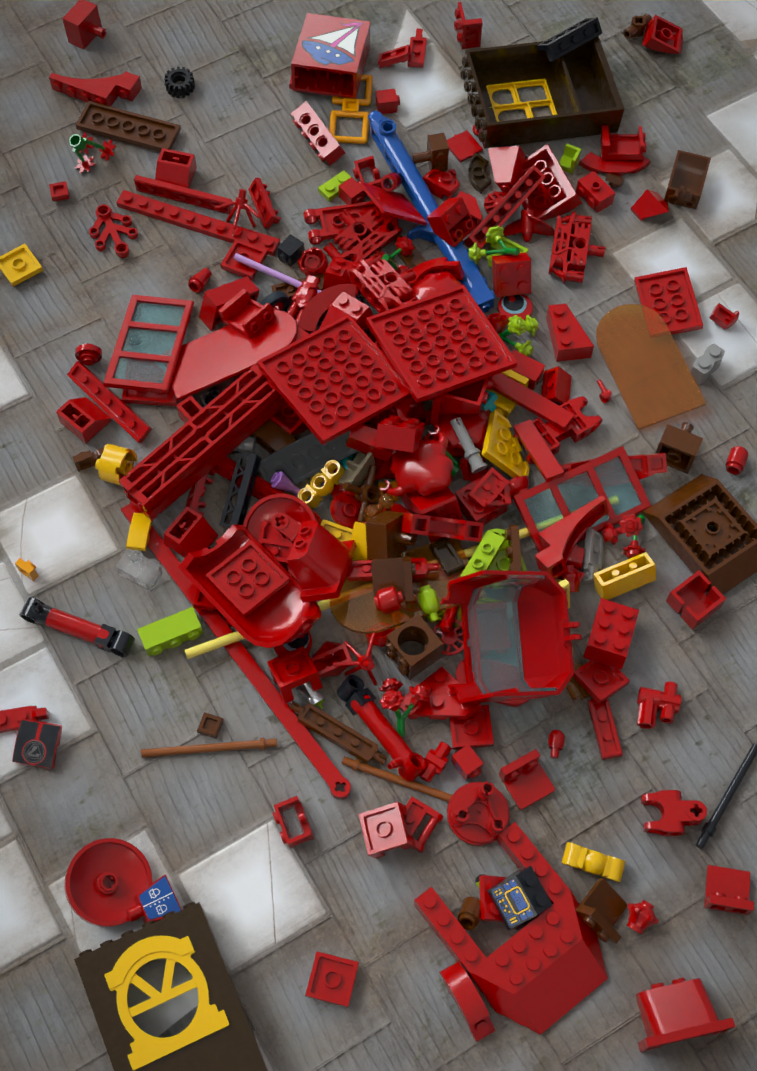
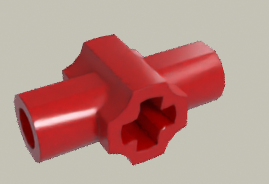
M671 681L665 683L664 692L661 691L658 710H661L660 721L668 724L674 722V714H678L681 705V695H677L678 684Z
M441 741L435 751L431 749L424 758L426 768L419 774V777L430 783L435 774L440 775L449 761L446 757L452 748Z

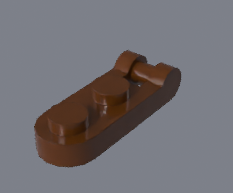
M509 525V528L505 529V540H508L509 546L506 547V558H509L510 562L507 571H521L518 525Z

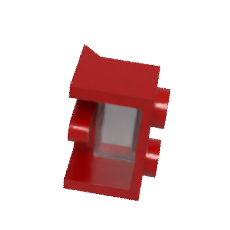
M373 155L354 161L355 169L352 170L355 179H359V182H357L359 185L363 182L382 188L379 170L375 167Z
M298 796L274 805L276 812H273V817L276 824H280L283 831L280 832V836L284 844L287 843L291 848L308 840L315 839Z

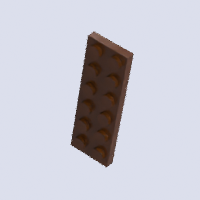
M88 101L76 123L77 130L161 152L162 148L171 150L181 131V127L178 124Z

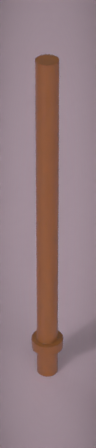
M262 737L260 740L141 749V756L143 758L254 748L265 750L267 747H277V738L265 739Z
M345 756L343 758L342 765L353 768V771L357 772L359 770L449 802L452 794L415 781H406L401 776L364 764L359 759L353 760Z

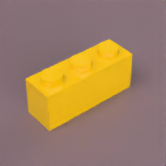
M644 552L594 573L595 590L602 599L609 600L655 581L656 565L647 552Z

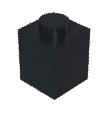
M291 234L277 247L279 260L289 266H292L299 260L304 251V243Z

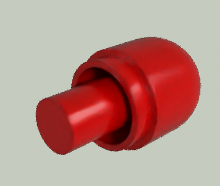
M553 730L549 734L548 748L551 749L550 758L558 759L559 751L563 750L565 735L561 730Z

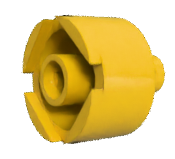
M106 444L101 458L95 464L100 479L120 485L119 480L123 476H127L128 472L134 468V461L137 462V454L134 450Z

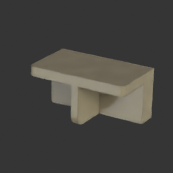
M359 452L353 462L347 460L348 468L338 481L339 484L343 486L346 482L360 486L368 475L370 465L375 466L376 464L373 454L369 452L365 455Z

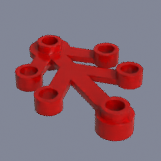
M106 204L99 205L95 212L97 220L93 227L89 229L90 237L96 239L100 236L99 229L103 222H105L106 227L100 238L95 242L96 250L104 251L106 249L105 242L109 235H111L115 243L116 255L120 258H126L130 252L128 244L121 241L117 232L127 234L128 238L132 240L138 237L136 228H128L132 225L131 217L112 212V209ZM111 219L122 222V225L113 223Z

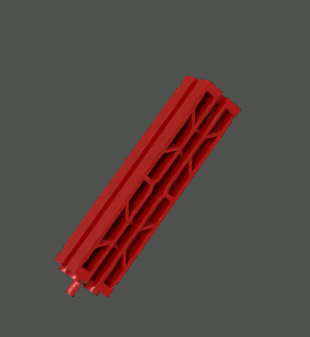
M256 363L249 371L241 375L130 470L127 476H123L119 480L126 497L151 522L159 513L168 508L277 413L278 409L285 406L284 398L259 370Z

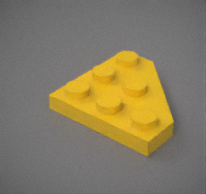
M494 410L490 413L482 456L512 478L524 475L529 476V464L527 461H523L520 454L522 451L517 438H513L509 428L512 426L509 420Z

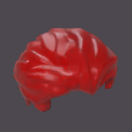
M312 247L303 251L302 257L298 260V265L306 276H315L325 272L328 267V260L326 254L321 249Z

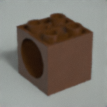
M417 614L386 636L385 653L390 661L394 660L396 662L399 672L411 680L441 658L443 643L423 618ZM408 641L419 642L425 647L424 652L418 655H408L400 648L403 643Z

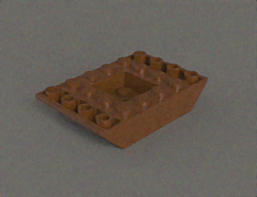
M701 474L642 512L694 574L700 570L711 582L707 590L708 592L711 587L715 586L724 595L757 572V523L718 479ZM714 525L717 531L711 532L707 526Z

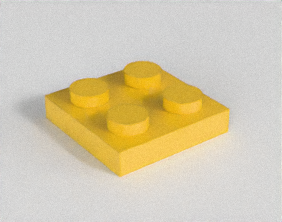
M25 243L0 256V270L12 287L43 271L41 264Z

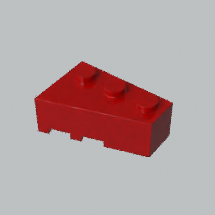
M567 304L548 305L546 320L556 362L591 358L594 345Z

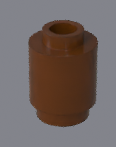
M466 897L462 902L458 914V922L466 930L474 929L479 923L481 912L480 900L478 898Z

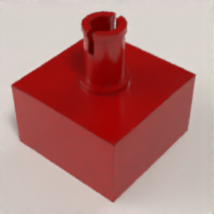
M79 0L62 18L68 43L83 50L96 36L104 39L107 34L106 29L102 28L97 5L87 0Z

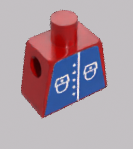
M163 875L135 895L134 901L136 906L127 909L126 913L131 922L142 917L145 924L149 921L157 922L163 919L162 916L171 911L177 913L182 909L167 876Z

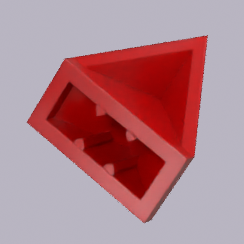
M648 189L630 209L640 221L647 217L669 212L668 203L657 192Z
M325 641L311 658L320 678L339 676L348 667L332 666L333 663L353 662L346 644Z

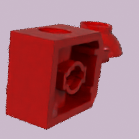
M486 474L455 492L460 510L467 520L484 523V525L507 512L508 506L481 508L467 497ZM517 476L509 481L508 486L511 500H513V496L528 490V476Z

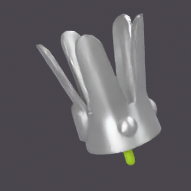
M308 682L304 683L309 694L304 690L297 689L307 699L308 703L315 707L320 706L321 709L323 708L321 704L325 701V698L319 690L313 691L311 684Z

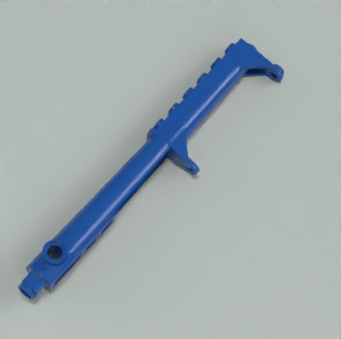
M377 110L372 111L368 115L370 134L391 171L400 176L401 184L418 212L427 221L426 226L420 225L407 233V237L411 240L420 238L435 243L443 256L448 258V261H460L465 276L462 280L458 281L466 287L482 312H487L494 306L495 294L493 290L488 288L487 280L484 276H481L478 265L470 260L469 250H466L463 240L455 247H452L433 232L426 217L439 207L399 137L396 131V123L388 117H383L381 112Z

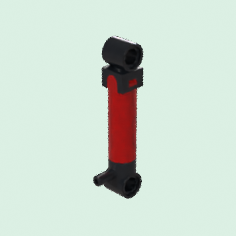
M28 597L19 614L22 619L30 623H39L95 644L97 648L112 652L120 657H127L135 641V638L127 632L117 631L116 628L106 624L98 625L45 605L42 601L33 597Z

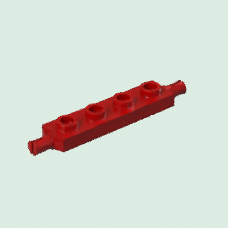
M411 558V563H415L416 575H412V579L426 578L428 571H439V563H427L425 558ZM372 560L351 561L346 576L347 582L373 581Z

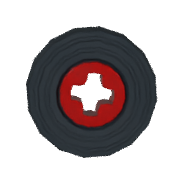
M276 291L269 294L261 304L264 306L266 303H269L273 310L286 312L290 306V299L283 291Z

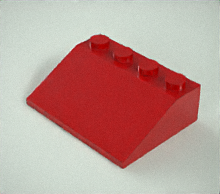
M548 144L524 160L521 177L533 165L546 176L522 203L524 209L530 208V210H534V217L545 221L568 213L582 204L581 199Z

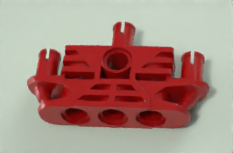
M373 207L357 221L348 209H344L338 216L348 228L334 238V245H338L339 250L342 249V255L332 242L326 245L323 250L331 259L342 257L345 260L351 259L352 262L358 261L360 258L365 260L370 258V255H373L376 250H382L395 237L399 236L402 228L398 227L399 223L396 217L384 215L378 207L376 209ZM391 224L394 228L393 231L388 228ZM361 229L363 233L358 234L355 230Z
M576 211L564 218H561L560 215L557 216L548 274L551 275L553 272L562 279L564 284L565 281L583 283L587 255L604 258L605 246L589 245L592 216L576 215Z
M376 254L365 260L360 258L355 269L351 268L349 270V277L352 283L357 285L361 294L379 313L419 300L418 297L413 298V289L407 284V282L417 278L412 268L398 274L385 259L381 260V257Z

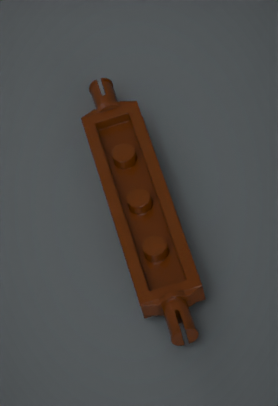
M294 701L290 704L289 709L299 714L297 722L366 764L374 759L383 765L387 760V757L377 752L378 744L314 705L308 703L303 707Z

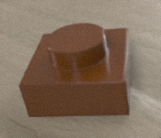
M608 173L605 181L609 182L608 185L618 188V185L622 186L624 184L625 178Z

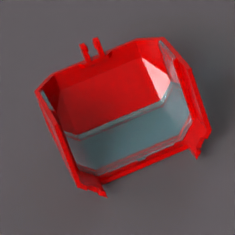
M481 570L449 581L447 585L449 592L447 597L442 598L440 604L461 605L467 684L447 685L450 690H454L457 694V701L459 703H482L539 699L560 695L574 675L572 641L581 640L582 635H570V628H578L581 625L578 621H569L566 591L549 572Z

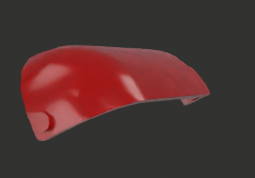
M233 524L223 536L215 541L216 546L211 549L205 547L199 551L189 552L178 566L231 625L255 646L273 648L292 642L303 634L308 633L312 626L321 618V609L316 601L302 603L300 599L302 589L298 581L243 525ZM252 540L289 577L290 582L244 618L206 579V574Z

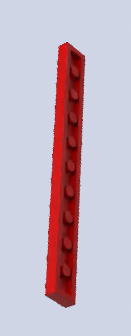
M126 190L122 191L116 202L117 207L230 243H234L236 239L267 250V254L271 256L275 255L277 247L280 245V239L240 226L233 229V224Z

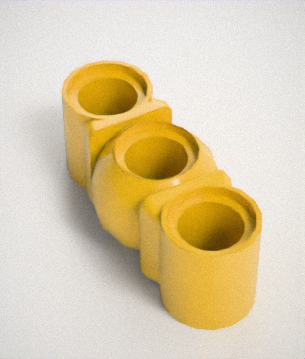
M328 461L324 468L321 469L323 473L313 476L310 485L307 484L305 488L299 491L298 498L304 501L311 509L319 506L320 501L324 500L322 496H327L333 491L334 483L336 485L339 484L338 481L346 469L338 461Z
M567 842L561 863L616 882H621L626 861Z

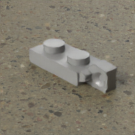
M592 528L586 531L583 558V568L585 569L583 572L585 576L583 581L586 583L594 582L593 574L602 570L604 538Z

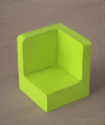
M570 144L565 145L563 156L559 161L565 172L573 174L580 160L581 148Z

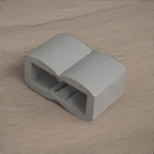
M716 344L707 347L704 355L695 360L689 379L698 385L705 383L709 375L719 368L725 350Z

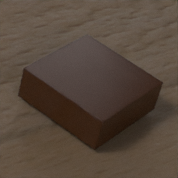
M204 712L197 733L217 739L224 719Z

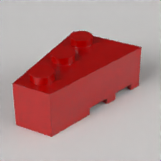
M248 277L237 279L204 292L199 318L210 331L216 329L215 325L222 321L217 310L243 288L248 291L251 299L257 302L260 290Z

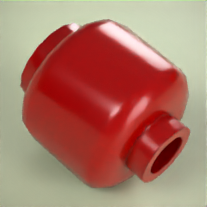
M394 586L380 589L377 591V596H374L378 612L381 611L384 615L400 611L401 603L405 602L402 591H397Z

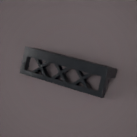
M598 17L585 18L537 45V49L546 50L549 61L560 58L602 34Z
M239 452L221 516L220 526L230 528L233 524L243 525L262 460L258 455ZM243 458L248 459L245 470L241 466ZM243 476L239 489L236 484L237 479ZM238 494L236 504L234 507L231 502L232 497ZM233 512L230 524L226 523L227 515Z

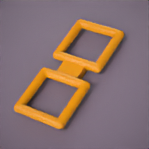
M362 75L361 81H366L365 99L332 96L333 104L342 105V111L332 110L330 115L329 132L338 143L366 144L368 142L369 112L359 111V106H369L371 104L372 75ZM337 117L363 118L362 137L335 136Z

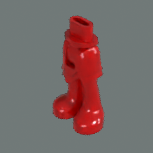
M308 275L292 298L293 302L287 313L294 318L300 307L301 310L295 319L297 323L307 303L318 294L317 290H319L318 284L320 279Z

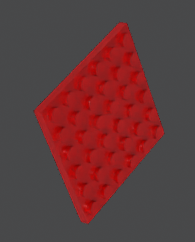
M464 285L366 318L367 326L416 403L517 367L518 362Z
M349 314L258 360L256 363L259 370L322 445L412 396L389 359Z

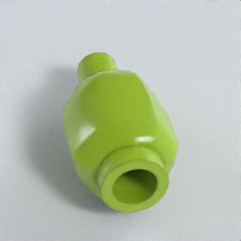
M430 585L420 587L418 601L422 610L430 615L432 622L438 621L437 612L440 608V603L436 591L431 589Z

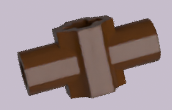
M648 13L643 16H634L631 25L623 32L626 39L641 37L652 17Z

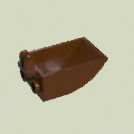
M678 150L664 200L671 204L697 209L711 158Z

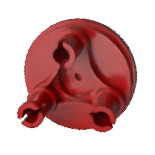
M488 781L484 783L472 782L461 786L452 795L447 806V820L452 832L461 841L470 845L483 846L496 841L498 835L507 828L510 812L508 803L503 794L494 787L493 783L490 782L488 784Z

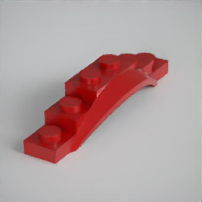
M666 453L628 456L639 480L653 476L656 473L667 472ZM618 457L594 467L602 487L629 483ZM593 459L571 462L560 466L565 473ZM587 471L557 484L594 487Z

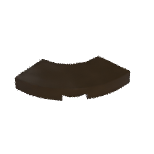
M475 153L469 163L468 177L474 189L481 194L491 184V179L485 171L489 161Z

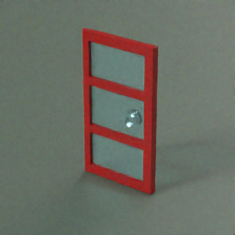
M132 294L103 382L104 387L168 394L194 302L191 300Z
M623 446L565 472L563 477L548 483H541L512 497L538 553L544 550L541 546L539 532L601 495L606 498L609 513L588 528H592L598 533L603 531L604 526L608 522L611 525H616L623 520L624 515H637L651 507ZM586 532L580 537L577 543L586 538Z

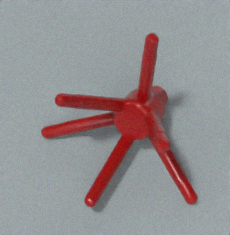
M239 189V197H236L235 201L214 207L217 210L235 205L226 219V222H229L237 210L233 229L237 227L241 209L246 210L253 228L256 225L251 213L260 218V215L247 204L248 199L245 198V189Z
M373 632L366 655L359 654L347 641H344L343 644H346L347 648L358 659L354 662H336L332 666H357L345 672L344 675L348 676L363 669L368 672L373 685L376 686L377 682L371 671L375 667L371 650L376 633Z

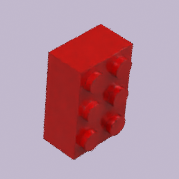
M601 598L583 658L622 670L639 610Z

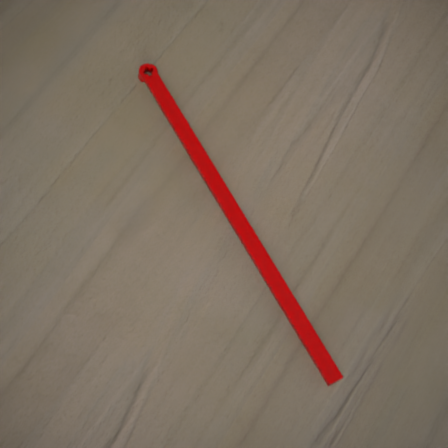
M132 502L121 508V512L130 524L134 513H142ZM151 525L150 539L147 546L193 606L197 587L178 568L181 563L169 547L164 544L163 539ZM195 608L216 638L233 633L217 610L207 611ZM237 641L223 646L329 786L332 796L341 799L347 798L351 790L350 782L341 775L306 727L297 722L298 717L292 709H289L287 703L285 704L280 693L242 643ZM338 784H341V785L344 784V785H345V787H344V790H345V791H344V792H341V791H337V792H336V791H335V789L337 788L336 785H338Z

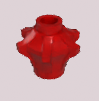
M566 565L567 572L555 580L566 579L570 584V593L579 592L578 587L585 573L578 571L574 568V565Z
M642 900L641 903H628V927L642 934L649 926L658 924L659 920L653 910L654 905L645 900Z

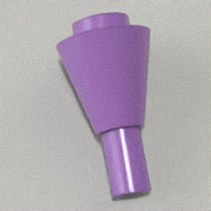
M282 471L274 473L270 480L272 488L291 492L298 496L301 490Z

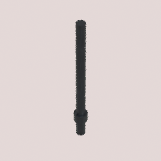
M757 744L751 746L709 822L704 824L701 830L702 834L695 844L697 848L703 849L708 839L713 837L716 832V825L757 755Z

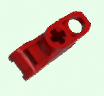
M662 790L641 796V804L657 807L662 815L658 821L644 823L643 832L661 836H681L685 834L684 826L699 825L707 815V808L704 803L698 800H682L681 791ZM692 810H694L695 813L698 814L697 817L695 816L694 813H691Z

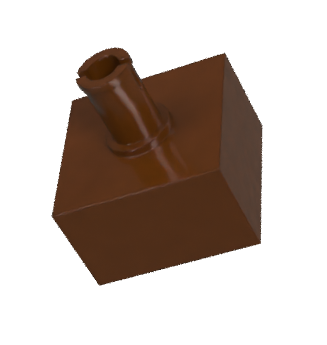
M683 422L681 429L667 424L656 453H666L667 466L688 474L703 438L691 433L694 428L691 423L688 429H686L688 422Z
M384 510L365 522L367 559L395 558L407 550L406 545L414 546L417 539H412L416 538V534L401 532L404 513Z

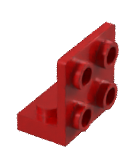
M458 2L457 9H455L456 21H454V30L458 32L457 42L460 43L461 49L480 47L482 19L465 20L462 3Z
M537 749L502 767L499 772L500 779L519 810H523L555 791L553 784L538 762L540 754Z
M708 865L704 908L743 915L750 914L754 910V902L749 901L750 872Z

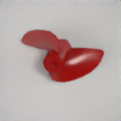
M530 208L521 210V218L508 224L503 230L504 236L522 233L525 242L531 240L532 233L554 236L555 232L550 225L534 217V210H530Z

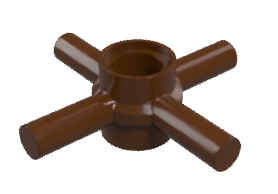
M373 465L369 467L366 484L360 486L346 482L343 484V490L354 493L356 500L361 502L357 521L362 523L365 522L369 504L377 501L390 505L392 501L391 498L380 495L378 487L373 485L377 467Z

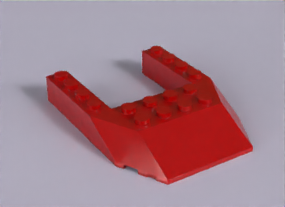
M514 822L498 835L496 841L519 869L532 866L552 903L549 908L488 957H485L432 887L414 900V906L454 959L462 965L473 984L496 1013L504 1015L541 1035L606 981L608 976L596 932L586 925L583 918L576 912L580 904L559 875L516 822Z

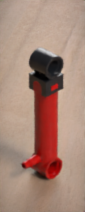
M348 675L337 688L338 697L347 702L345 706L353 716L359 715L393 760L388 763V768L395 769L398 767V772L404 780L414 781L426 768V761L421 755L411 750L374 703L376 697L368 688L363 689V681L356 675Z

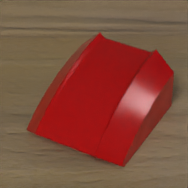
M655 15L645 29L642 46L659 52L681 54L683 29Z

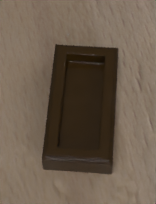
M447 538L429 545V549L447 577L465 569L464 563Z

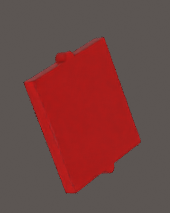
M467 130L458 135L455 134L454 137L447 140L449 150L460 163L468 158H472L475 153L478 154L483 151V148Z

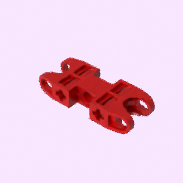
M584 396L571 399L560 405V407L575 414L574 419L564 431L549 422L544 424L540 417L532 421L553 455L559 452V442L571 437L574 443L589 436L601 425L603 419L599 415L594 417L593 415L585 416L581 413V409L588 403ZM515 433L513 435V438L516 437L519 444L523 445ZM528 454L526 461L529 464H535Z

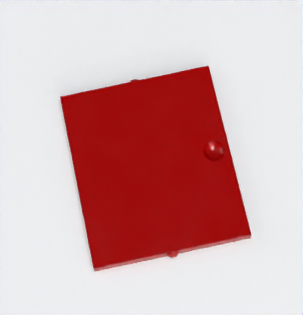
M363 182L360 183L361 188L384 215L427 225V221L403 194L394 191L388 192L377 186Z

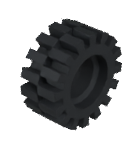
M177 67L176 70L171 68L172 71L168 70L167 74L165 73V87L169 95L171 94L172 97L176 95L177 98L182 96L184 98L185 94L189 96L190 92L193 93V89H195L194 77L188 68L186 70L185 67H182V69ZM184 81V83L176 84L175 82Z

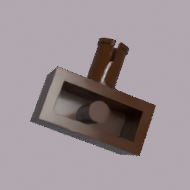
M445 134L428 135L427 151L412 153L413 162L415 164L428 162L430 171L432 169H439V171L448 170L449 146Z

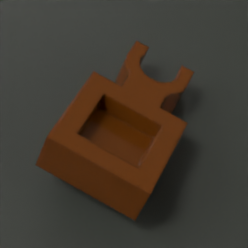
M99 448L92 453L90 450L80 452L73 456L78 472L95 466V462L101 458L104 448Z

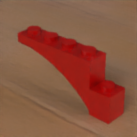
M126 71L120 75L97 79L71 78L51 73L49 76L51 87L55 91L78 98L84 102L92 101L107 106H112L118 96L133 102L142 89L140 76Z
M602 495L538 533L541 546L544 548V550L535 555L540 571L549 572L554 579L567 572L566 564L577 541L589 527L609 513L606 498Z

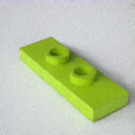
M488 530L460 577L481 570H488L503 546L505 538Z

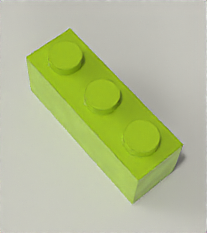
M193 607L137 629L148 656L159 655L165 649L170 647L176 648L182 642L195 640L203 634L201 624Z

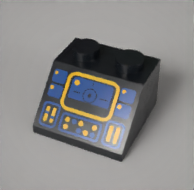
M532 866L517 870L487 890L508 930L539 915L552 905Z

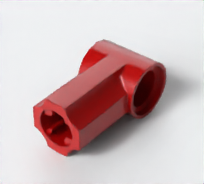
M640 687L637 698L639 709L636 726L643 729H654L657 708L661 699V690Z

